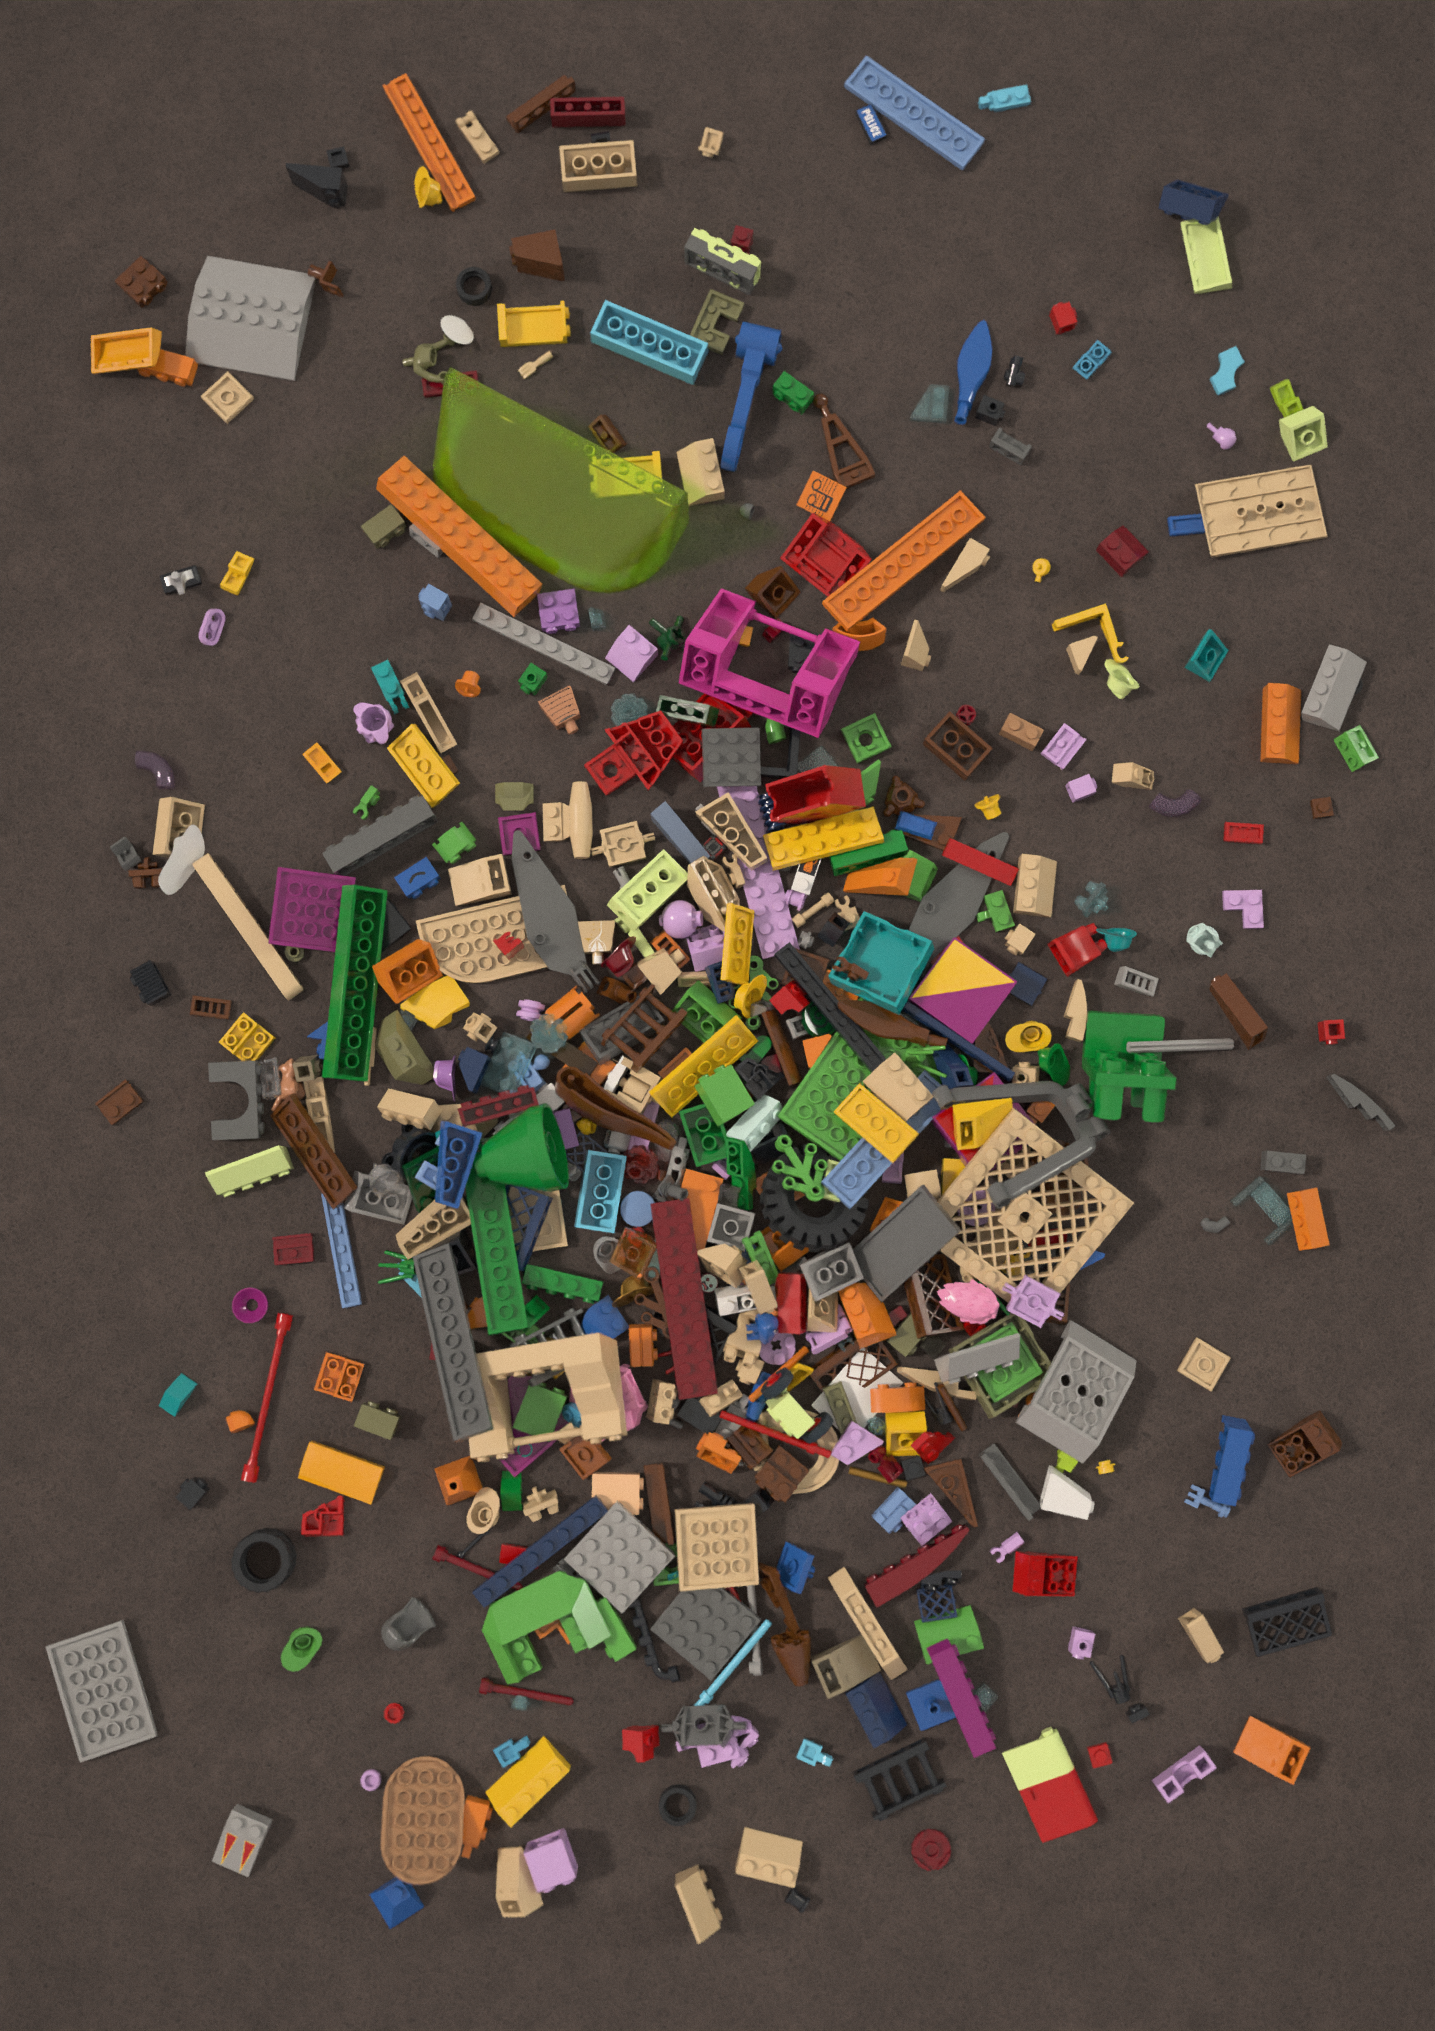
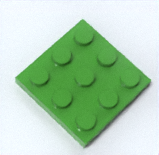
M1010 1322L971 1347L1017 1334L1018 1331L1013 1323ZM1021 1336L1019 1359L1013 1360L1014 1365L1004 1368L1001 1365L995 1366L996 1370L985 1373L984 1370L978 1371V1376L976 1377L987 1395H990L992 1403H996L1043 1373Z

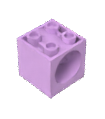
M564 1828L527 1842L524 1856L537 1892L543 1891L546 1893L553 1890L556 1885L561 1883L562 1885H567L574 1881L578 1865Z

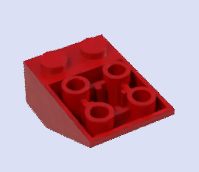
M1016 1551L1013 1592L1025 1596H1075L1078 1556Z

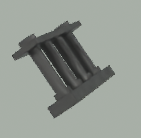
M572 1308L564 1312L565 1317L528 1336L524 1333L514 1338L515 1343L511 1344L510 1347L528 1345L526 1341L535 1336L539 1343L547 1342L543 1332L553 1328L558 1340L565 1339L566 1337L559 1324L568 1319L577 1336L585 1335L576 1318V1315L583 1312L582 1308L577 1311ZM564 1367L561 1371H551V1369H548L543 1374H532L533 1378L527 1380L530 1388L565 1371Z

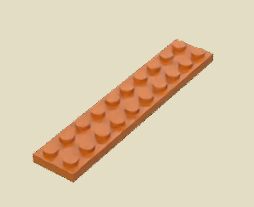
M960 490L822 602V605L846 631L850 630L981 524L986 517Z

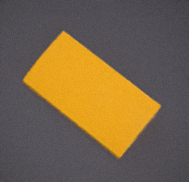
M144 328L91 336L92 374L155 367L160 353L161 331L154 328Z
M310 1441L298 1478L372 1504L385 1467L321 1443Z

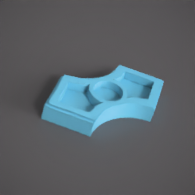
M1236 346L1218 355L1220 360L1219 371L1210 378L1218 396L1236 387L1234 382L1235 371L1244 364Z

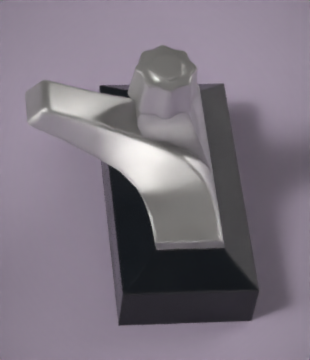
M196 565L160 575L166 595L175 592L181 595L185 593V589L202 584Z

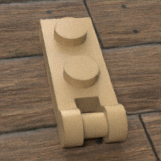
M471 110L466 113L465 117H459L455 120L457 126L483 163L499 154L498 149ZM471 122L473 126L467 128L466 125Z

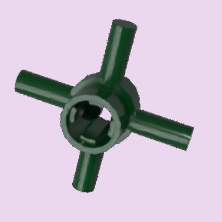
M678 616L674 626L665 628L654 618L649 621V625L661 633L657 643L663 651L661 655L663 661L668 660L672 650L679 648L684 652L686 635L681 628L684 621L682 616Z

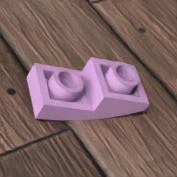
M754 1726L752 1727L753 1732L745 1734L738 1743L741 1757L731 1760L732 1768H735L737 1765L740 1767L748 1760L749 1753L746 1747L750 1748L758 1741L759 1732Z

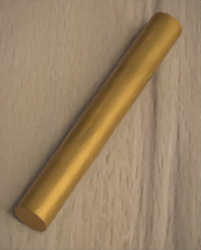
M851 1466L849 1468L848 1474L904 1489L907 1485L905 1480L896 1478L893 1482L888 1483L882 1474Z

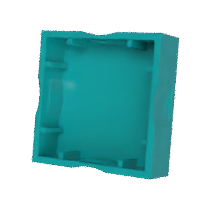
M863 911L851 933L848 945L839 957H844L849 963H854L869 972L866 980L856 982L848 978V974L843 971L836 972L833 969L828 978L832 985L900 1015L934 951L933 942L911 931L897 928L888 921ZM837 960L835 965L841 967V962Z

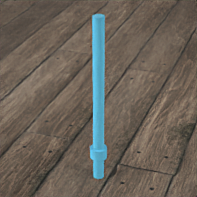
M766 1619L711 1686L700 1694V1699L694 1706L709 1704L714 1698V1693L772 1625L771 1621Z

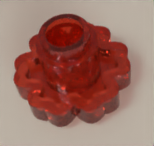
M634 1145L631 1150H627L623 1154V1156H627L624 1175L627 1179H633L637 1184H645L649 1179L656 1177L660 1166L657 1164L659 1158L652 1149L646 1150L644 1145Z

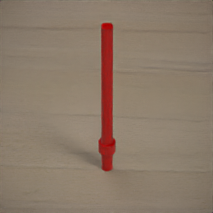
M724 1410L720 1412L719 1417L800 1447L805 1449L807 1453L813 1455L816 1453L830 1458L832 1451L818 1446L815 1442L809 1444L804 1440L793 1436L790 1437L788 1434Z

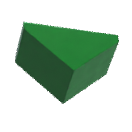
M502 1471L500 1494L503 1511H522V1471L516 1477L509 1471Z

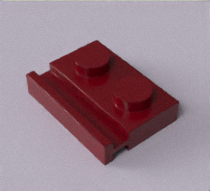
M312 1233L272 1237L274 1265L315 1261Z

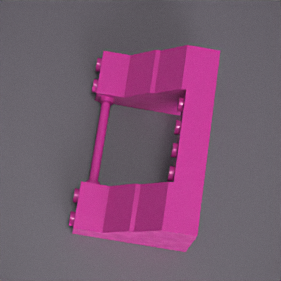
M721 588L686 639L679 684L819 738L829 720L847 673L857 657L860 641L826 628L822 635H814L757 613L754 609L756 601ZM750 620H757L815 643L809 656L792 681L790 695L728 671L743 631Z

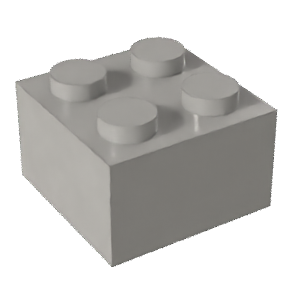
M717 1203L707 1242L716 1245L726 1244L730 1247L735 1246L741 1252H745L746 1248L742 1243V1239L745 1237L749 1238L755 1214Z

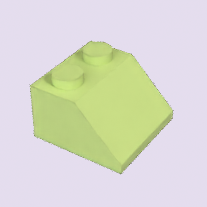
M1314 406L1279 420L1281 437L1293 461L1327 448L1324 414Z

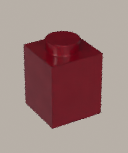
M736 225L731 239V246H737L749 255L754 230Z

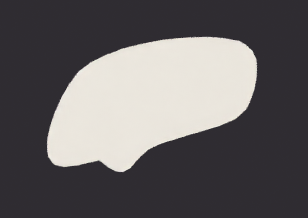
M196 825L189 826L183 836L174 839L172 854L158 879L160 888L165 894L172 895L177 892L195 870L192 864L204 855V840Z

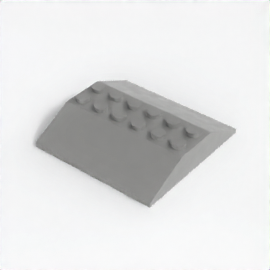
M207 256L195 284L188 316L186 356L194 358L196 363L201 365L295 381L316 278L308 276V273Z

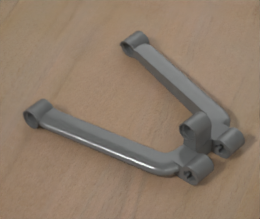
M1053 1081L951 1089L947 1085H942L932 1093L941 1110L948 1109L955 1104L1012 1098V1103L1048 1101L1057 1107L1069 1125L1076 1142L1008 1181L996 1182L987 1188V1193L997 1209L1007 1206L1013 1199L1018 1198L1089 1157L1096 1149V1141L1106 1138L1111 1132L1102 1118L1092 1116L1087 1119L1091 1111L1088 1105L1092 1100L1081 1083L1067 1089Z

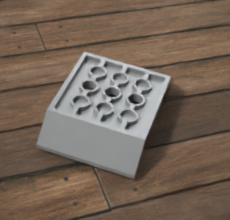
M1069 1320L1061 1335V1338L1064 1339L1030 1404L1024 1405L1015 1423L1077 1461L1084 1463L1099 1446L1133 1381L1137 1360L1072 1320ZM1063 1375L1069 1377L1070 1382L1068 1386H1064L1061 1383ZM1080 1385L1086 1388V1394L1083 1397L1078 1394V1387ZM1097 1395L1103 1399V1404L1100 1407L1094 1403Z

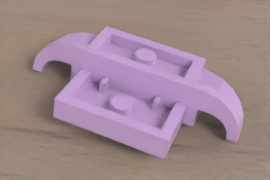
M731 1716L735 1722L746 1721L747 1730H735L725 1748H722L721 1745L684 1746L685 1749H682L678 1741H676L677 1750L680 1752L697 1747L702 1767L740 1758L741 1754L736 1737L753 1732L751 1721L743 1717ZM706 1723L698 1724L697 1728H704Z

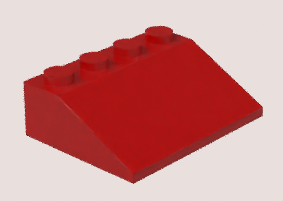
M705 693L696 702L720 709L715 728L683 721H677L673 725L684 742L672 759L699 782L703 781L702 729L752 728L746 717L723 700Z

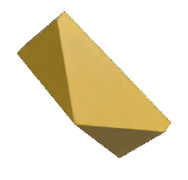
M797 1362L789 1370L793 1374V1379L786 1387L787 1391L792 1390L814 1372L813 1368Z

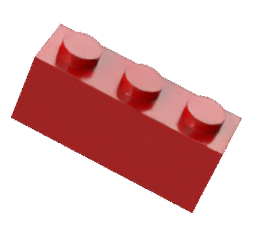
M779 1273L775 1281V1286L778 1289V1297H776L778 1305L776 1307L778 1308V1316L776 1318L779 1322L778 1333L807 1332L805 1276L803 1273Z

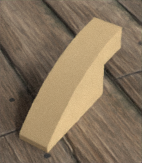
M416 672L401 680L400 682L440 753L457 745L418 673Z

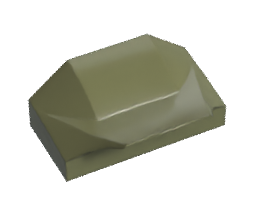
M524 782L495 784V803L499 804L503 811H524L529 804H534V785Z

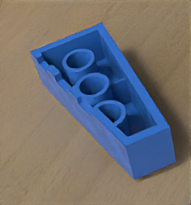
M441 1121L436 1203L456 1209L459 1208L482 1136L481 1132L447 1121Z
M1222 1415L1221 1422L1225 1423L1224 1432L1220 1431L1219 1433L1221 1450L1216 1451L1215 1465L1218 1468L1213 1469L1209 1496L1212 1502L1236 1506L1237 1500L1241 1498L1242 1491L1240 1486L1246 1477V1470L1244 1469L1246 1463H1249L1250 1460L1249 1448L1250 1444L1254 1443L1255 1434L1245 1419Z

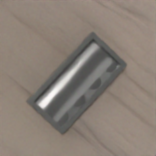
M637 996L634 1002L622 1004L579 1031L600 1066L623 1052L611 1041L605 1046L601 1045L603 1040L602 1034L608 1027L611 1029L640 998L639 996ZM646 1000L640 1008L661 1026H665L663 1017ZM633 1014L628 1020L631 1025L647 1038L657 1032L636 1014ZM623 1027L615 1034L629 1047H633L640 1042Z

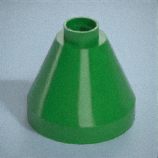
M547 1103L529 1107L482 1144V1149L476 1152L474 1158V1166L479 1178L488 1177L492 1182L546 1192H554L568 1187L569 1169L566 1149L557 1119Z

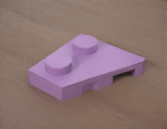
M851 1420L832 1449L831 1455L849 1465L883 1444L884 1441Z

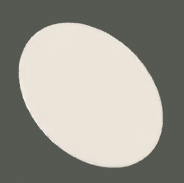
M451 315L442 318L441 328L451 340L460 344H469L473 341V332L465 321Z

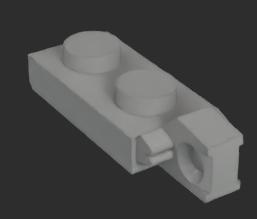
M743 1394L739 1402L732 1403L726 1412L746 1418L748 1396ZM722 1419L714 1433L720 1434L726 1440L741 1425Z

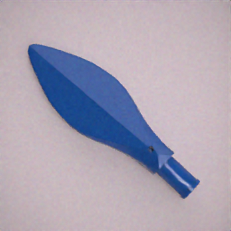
M984 320L980 321L971 332L958 358L959 398L955 422L960 425L966 423L968 412L972 409L975 396L991 366L992 345L989 329Z

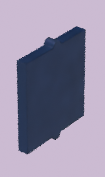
M1018 962L1013 972L1009 974L1010 977L1017 981L1010 994L1032 1006L1037 996L1042 993L1041 989L1047 979Z

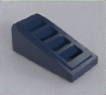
M722 961L704 968L717 1004L735 998L732 983L716 980L717 977L721 976V972L715 974L714 970L720 968L721 971ZM726 984V987L719 989L718 985ZM727 990H728V992H729V994H727V995H724V996H721V995H720L721 992H724V991H727Z

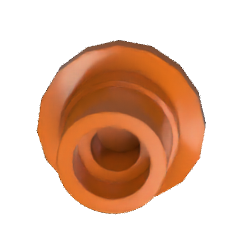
M465 671L462 679L455 682L456 690L466 697L478 696L481 692V688L478 686L480 676L473 671Z

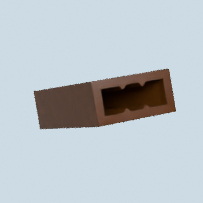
M1227 973L1213 978L1209 990L1248 1050L1264 1041L1268 1029L1267 1025Z

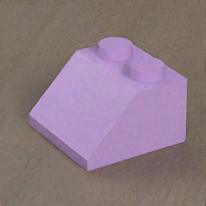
M628 625L616 639L605 659L632 682H635L658 656V649Z

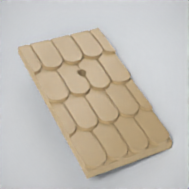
M1311 465L1195 484L1211 557L1327 538Z

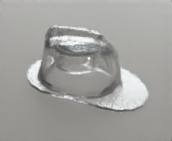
M374 1163V1169L371 1170L368 1178L370 1189L375 1196L385 1200L400 1193L404 1182L399 1173L388 1164L378 1166Z

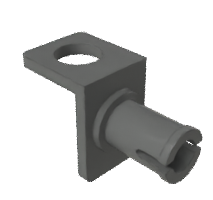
M667 1174L652 1198L660 1202L672 1201L674 1198L683 1201V1199L688 1197V1191L678 1187L672 1176Z

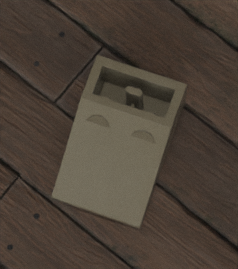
M862 1634L811 1656L812 1663L828 1699L849 1690L881 1671L874 1653Z

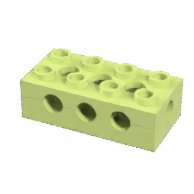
M663 849L610 899L607 906L635 932L686 884L688 873Z

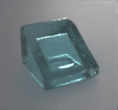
M590 607L588 611L592 630L605 629L606 623L603 611Z

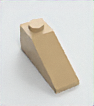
M970 538L940 590L942 592L948 590L978 571L981 565L985 567L990 558L988 556L990 549Z

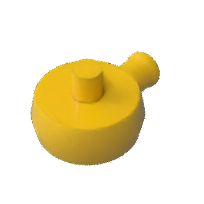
M1044 558L1037 559L1033 564L1036 582H1041L1042 576L1047 575L1050 571V563Z

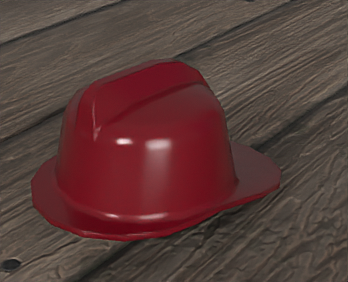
M632 936L623 941L603 961L601 967H608L617 977H621L628 972L634 962L631 948L636 942V937Z

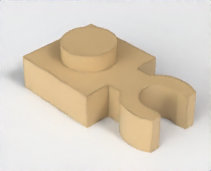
M846 895L844 896L846 901L844 905L839 904L838 899L835 900L836 907L842 911L837 914L850 923L845 931L855 928L860 919L856 908H849L850 900Z

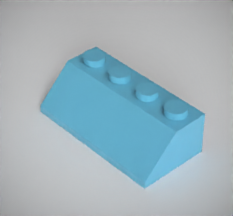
M586 1150L574 1227L615 1233L627 1156Z

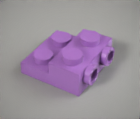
M575 589L537 594L543 632L553 634L557 633L560 629L573 631L576 630V627H580Z

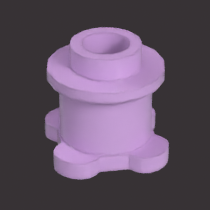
M788 889L784 900L787 901L786 905H794L800 911L805 904L807 894Z

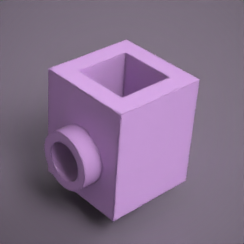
M1072 1627L1068 1651L1073 1654L1072 1657L1078 1659L1091 1657L1095 1633L1091 1630Z

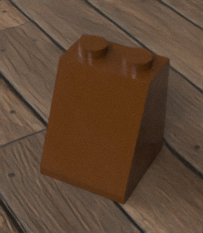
M555 230L511 238L512 246H509L512 264L517 266L518 272L565 281Z

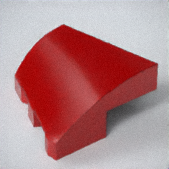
M337 1496V1499L327 1504L324 1503L313 1511L310 1510L302 1515L301 1535L304 1537L344 1536V1496Z

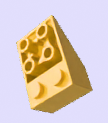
M1012 1098L953 1105L954 1136L957 1150L982 1146L1012 1110Z

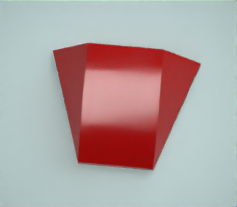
M662 711L605 729L608 736L621 751L648 791L684 742Z

